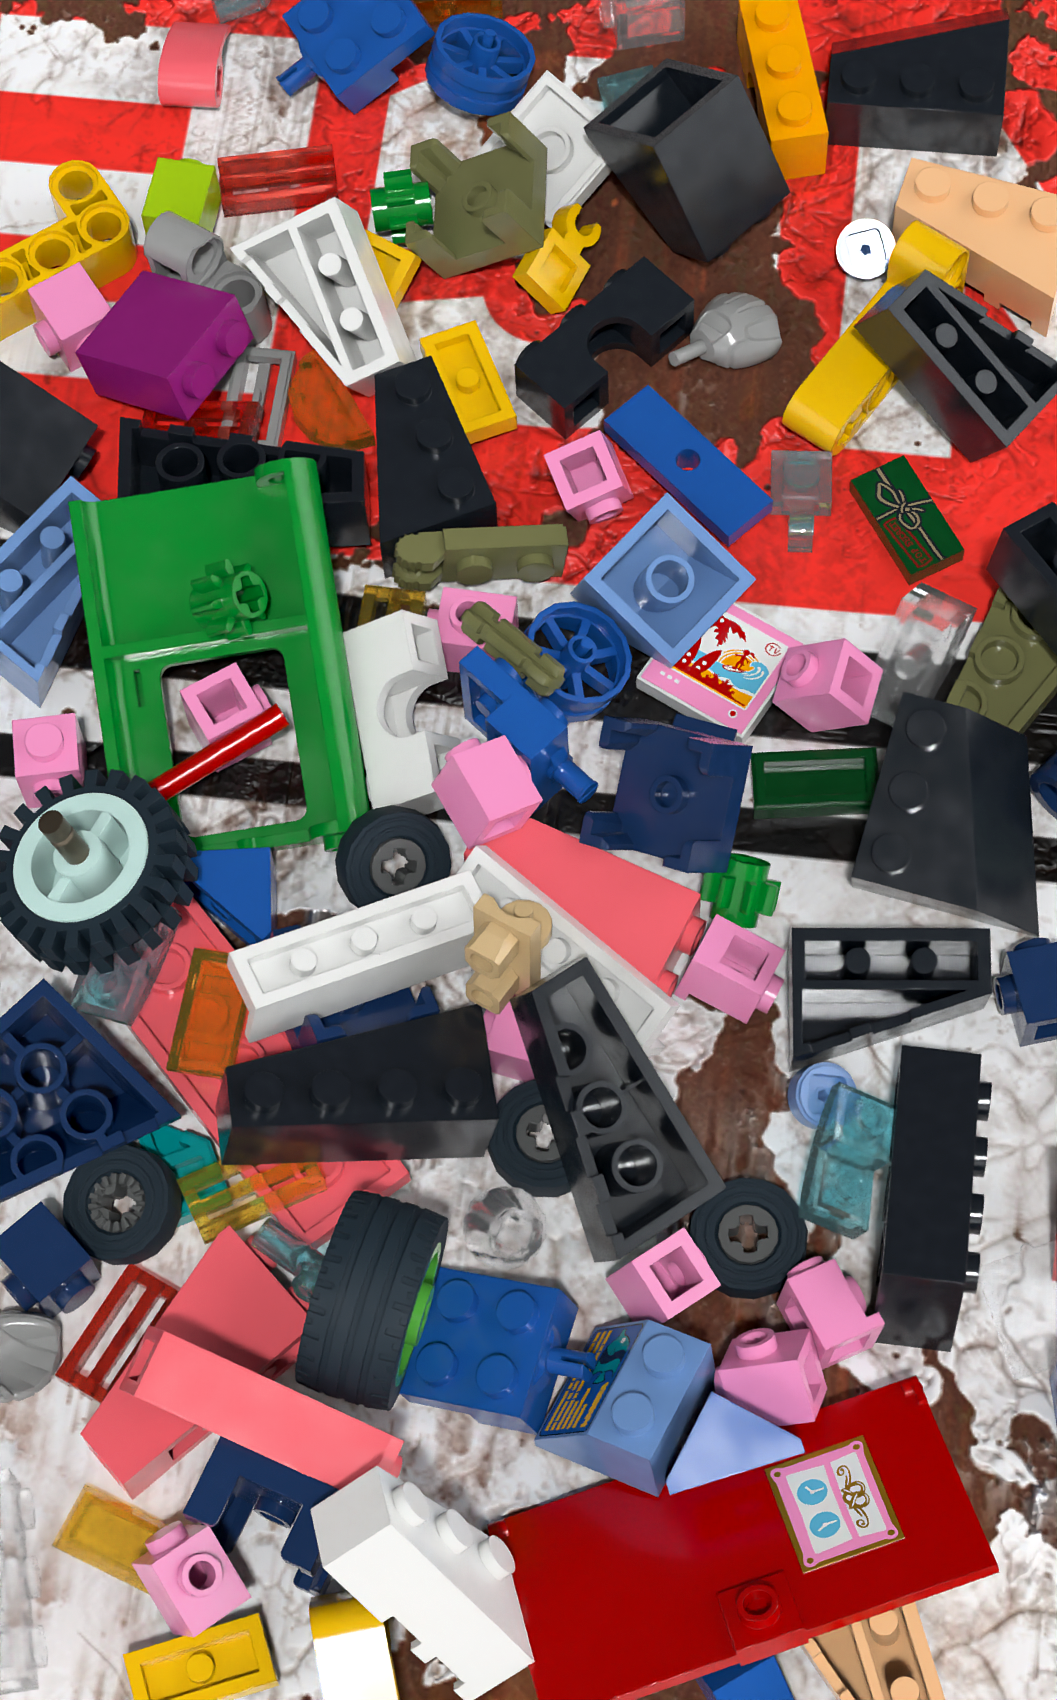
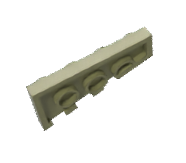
M999 586L981 630L977 633L959 678L956 679L946 703L968 708L1023 734L1057 693V656Z

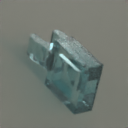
M771 450L770 498L773 499V509L770 515H788V552L812 553L814 516H831L832 452Z

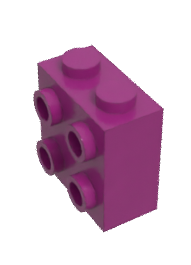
M143 270L75 353L97 395L188 421L238 357L244 352L254 339V336L235 294Z

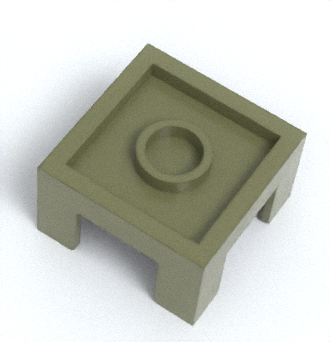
M510 111L487 120V127L507 146L460 161L447 147L435 138L411 145L410 169L412 173L421 181H428L429 188L436 194L434 230L432 235L427 230H423L413 220L407 222L405 245L444 279L542 248L544 245L548 148Z

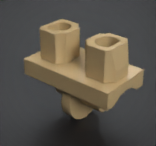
M484 893L473 907L474 936L464 948L465 961L475 970L466 983V997L492 1013L500 1014L514 994L518 995L541 980V949L548 944L552 936V918L548 910L537 902L516 900L500 909L495 898Z

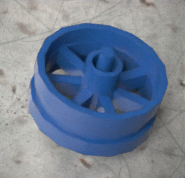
M467 12L452 15L440 23L425 66L427 82L437 96L451 106L471 114L494 116L513 110L522 100L536 58L532 44L517 28L504 20L488 14Z
M575 601L555 603L541 611L523 633L534 641L535 633L541 629L553 649L541 647L540 655L542 656L543 653L550 654L565 668V681L563 685L550 696L544 698L549 699L561 710L568 723L588 721L602 712L611 700L621 692L630 677L632 655L626 636L615 621L596 607ZM560 628L574 631V636L567 641ZM605 663L609 678H606L590 665ZM525 676L522 679L523 687L539 701L543 696H540L525 684L528 678ZM582 681L598 691L602 696L584 698ZM568 688V693H565L561 689Z

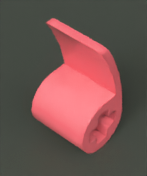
M174 22L163 45L158 68V96L161 105L220 107L223 93L222 49L225 40L231 32V25L195 22Z

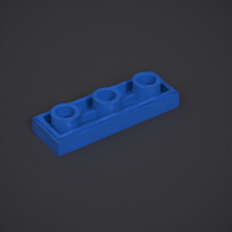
M649 385L604 419V431L727 547L772 511L773 499ZM683 468H692L693 470H683Z

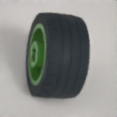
M354 1191L351 1194L331 1236L310 1300L297 1355L295 1380L297 1383L318 1393L323 1392L325 1395L336 1399L342 1398L349 1403L362 1404L366 1408L386 1411L392 1409L399 1396L414 1346L416 1347L420 1341L430 1311L435 1289L434 1285L441 1266L447 1239L449 1222L447 1217L427 1208L422 1209L418 1205L408 1202L402 1203L398 1199L388 1196L382 1197L376 1193Z

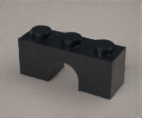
M643 256L628 270L620 269L615 272L605 283L603 290L585 306L579 304L573 307L564 316L560 326L543 341H533L524 348L514 364L516 396L566 440L609 404L608 371L594 359L605 351L623 349L633 352L650 367L654 366L691 334L694 326V299Z

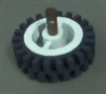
M99 769L85 770L84 787L80 785L72 774L59 778L63 793L60 796L55 797L47 786L35 792V796L43 806L33 813L22 803L13 813L23 824L20 831L4 825L0 832V840L10 850H0L1 923L40 963L43 960L51 969L63 972L65 966H67L74 975H88L90 962L100 974L114 971V953H117L128 966L140 960L134 944L141 939L145 941L152 951L155 950L164 941L155 932L154 928L161 922L170 929L175 930L182 918L171 905L176 903L189 907L194 893L185 882L197 881L198 867L190 859L198 856L196 846L188 836L190 832L155 787L152 789L146 780L136 775L130 780L124 771L111 769L108 779H106Z

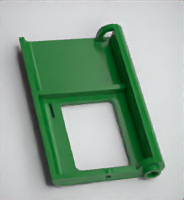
M306 457L285 458L269 461L257 466L254 469L255 476L104 501L86 502L76 500L68 502L108 776L110 770L114 769L124 771L130 780L136 775L149 782L174 766L162 686V675L167 668L276 650L282 653L285 662L307 806L306 813L301 819L296 821L189 837L194 842L196 851L270 847L271 852L324 843L325 852H337L340 839L354 820L368 812L370 807L316 461ZM229 559L233 567L249 563L251 571L256 573L264 582L268 595V602L264 611L266 619L250 622L252 635L228 641L224 633L208 637L206 635V628L200 626L194 619L189 604L190 594L193 589L190 585L191 580L206 576L205 565ZM179 794L167 800V802L182 820Z

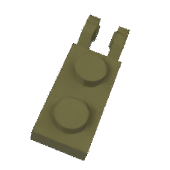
M563 524L450 528L436 532H419L418 535L413 533L410 535L404 534V537L399 538V542L395 545L394 557H396V563H393L392 577H394V583L398 584V588L402 587L404 591L406 589L411 591L413 589L430 591L440 580L441 582L459 581L466 585H478L497 579H521L526 582H540L550 577H562L568 550L567 529Z

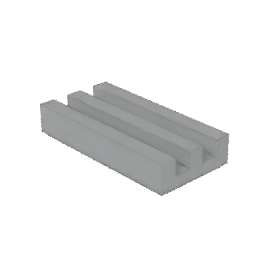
M247 346L233 364L219 438L228 440L230 433H236L250 362H259L245 435L254 436V441L258 444L281 447L297 366L296 352ZM273 364H279L280 369L266 440H259Z

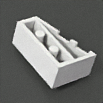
M333 197L230 247L236 257L265 287L264 290L274 302L279 304L300 328L301 334L346 387L371 397L375 395L374 375L416 361L359 213L338 198Z
M375 1466L310 1509L323 1568L381 1623L393 1616L417 1639L411 1642V1651L424 1663L437 1657L456 1676L457 1681L453 1683L454 1691L463 1700H475L535 1662L512 1573L515 1571V1562L508 1547L500 1538L494 1535L488 1536L467 1523L456 1510L445 1509L423 1495L420 1489L413 1483H404L379 1466Z

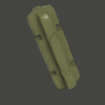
M478 601L470 609H466L461 617L462 632L479 645L485 642L486 644L483 649L495 659L500 657L506 660L518 672L521 679L527 676L525 684L537 694L548 697L563 685L565 681L564 666L548 653H543L541 656L542 648L508 620L501 619L499 622L498 619L501 614L486 602Z

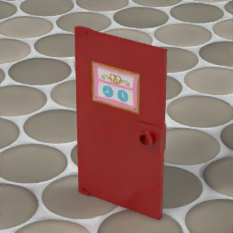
M917 1375L820 1408L815 1422L778 1426L799 1437L805 1453L672 1495L669 1494L667 1484L665 1483L659 1497L614 1480L487 1524L488 1536L494 1535L500 1538L508 1547L515 1562V1571L512 1573L535 1661L528 1665L538 1700H636L739 1663L741 1666L756 1662L807 1644L810 1638L999 1573L996 1559L929 1407L923 1386L919 1382Z

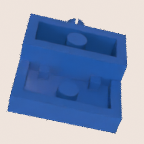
M301 0L284 13L282 17L297 37L299 49L303 57L282 74L276 76V79L287 94L292 96L294 95L293 93L317 75L320 79L327 82L335 96L355 115L399 80L392 68L436 33L413 0Z
M476 646L459 661L465 719L487 738V741L505 735L515 753L521 756L527 763L532 782L543 799L533 813L540 809L562 788H565L576 798L578 803L586 802L596 792L598 782L590 778L573 762V757L569 754L568 722L564 714L549 699L543 697L538 701L523 687V681L518 672L506 660L500 657L493 660Z
M440 1267L434 1285V1295L427 1321L418 1345L414 1346L399 1394L411 1403L469 1414L480 1424L537 1435L544 1423L558 1375L588 1382L593 1377V1373L589 1369L595 1370L596 1359L592 1352L586 1353L566 1349L579 1308L561 1289Z

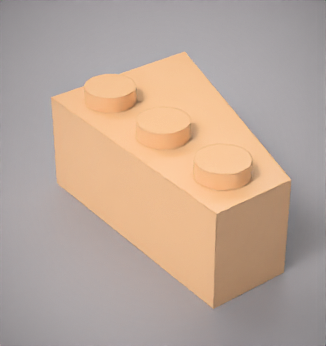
M911 157L895 205L892 228L895 245L905 229L913 221L918 220L968 249L969 261L965 283L984 293L983 300L995 308L1000 309L1004 305L1031 321L1030 328L1046 337L1057 304V194Z
M915 1602L808 1639L809 1643L800 1646L837 1700H945Z

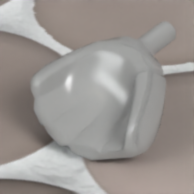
M740 292L719 294L705 306L697 318L690 334L691 344L670 352L668 358L671 365L675 367L698 356L703 360L713 362L725 368L738 369L759 364L771 359L778 353L782 345L777 316L769 305H765V301L753 295Z
M11 1310L0 1312V1403H9L12 1400L21 1401L34 1396L35 1393L51 1382L50 1378L55 1374L61 1360V1330L53 1318L31 1311Z

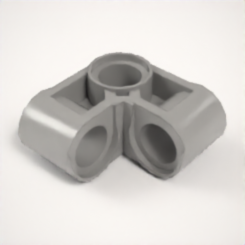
M166 211L161 213L150 226L143 246L144 255L148 259L152 273L235 294L254 336V339L248 346L251 347L262 342L272 329V317L262 283L251 271L245 270L226 259L224 243L220 236L174 212Z

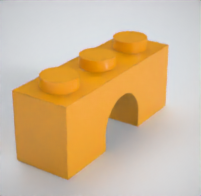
M739 0L737 46L747 88L755 87L758 120L784 179L825 174L829 131L798 0Z

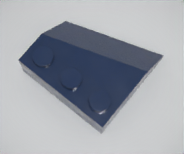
M44 978L0 1017V1203L181 1119V1115Z

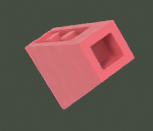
M530 817L521 829L481 844L488 846L663 992L672 997L679 975L673 973V970L682 953L689 956L693 955L706 928L707 921L700 918V893L602 849L579 843V839ZM466 848L464 852V862L466 861V859L468 858V856L474 848H471L469 850L468 848Z
M229 1225L217 1235L154 1327L275 1381L297 1362L298 1349L310 1305V1298L295 1283L286 1290L271 1273L277 1267V1264L260 1241L253 1235L243 1241ZM131 1360L80 1434L93 1454L133 1500L213 1432L120 1390L119 1387L132 1362Z
M150 1325L119 1387L120 1390L339 1490L375 1466H379L396 1478H398L401 1471L402 1456L398 1454L404 1443L403 1440Z

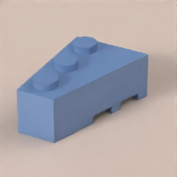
M72 476L0 547V675L39 708H41L84 617L68 502L76 500L86 502L101 501Z

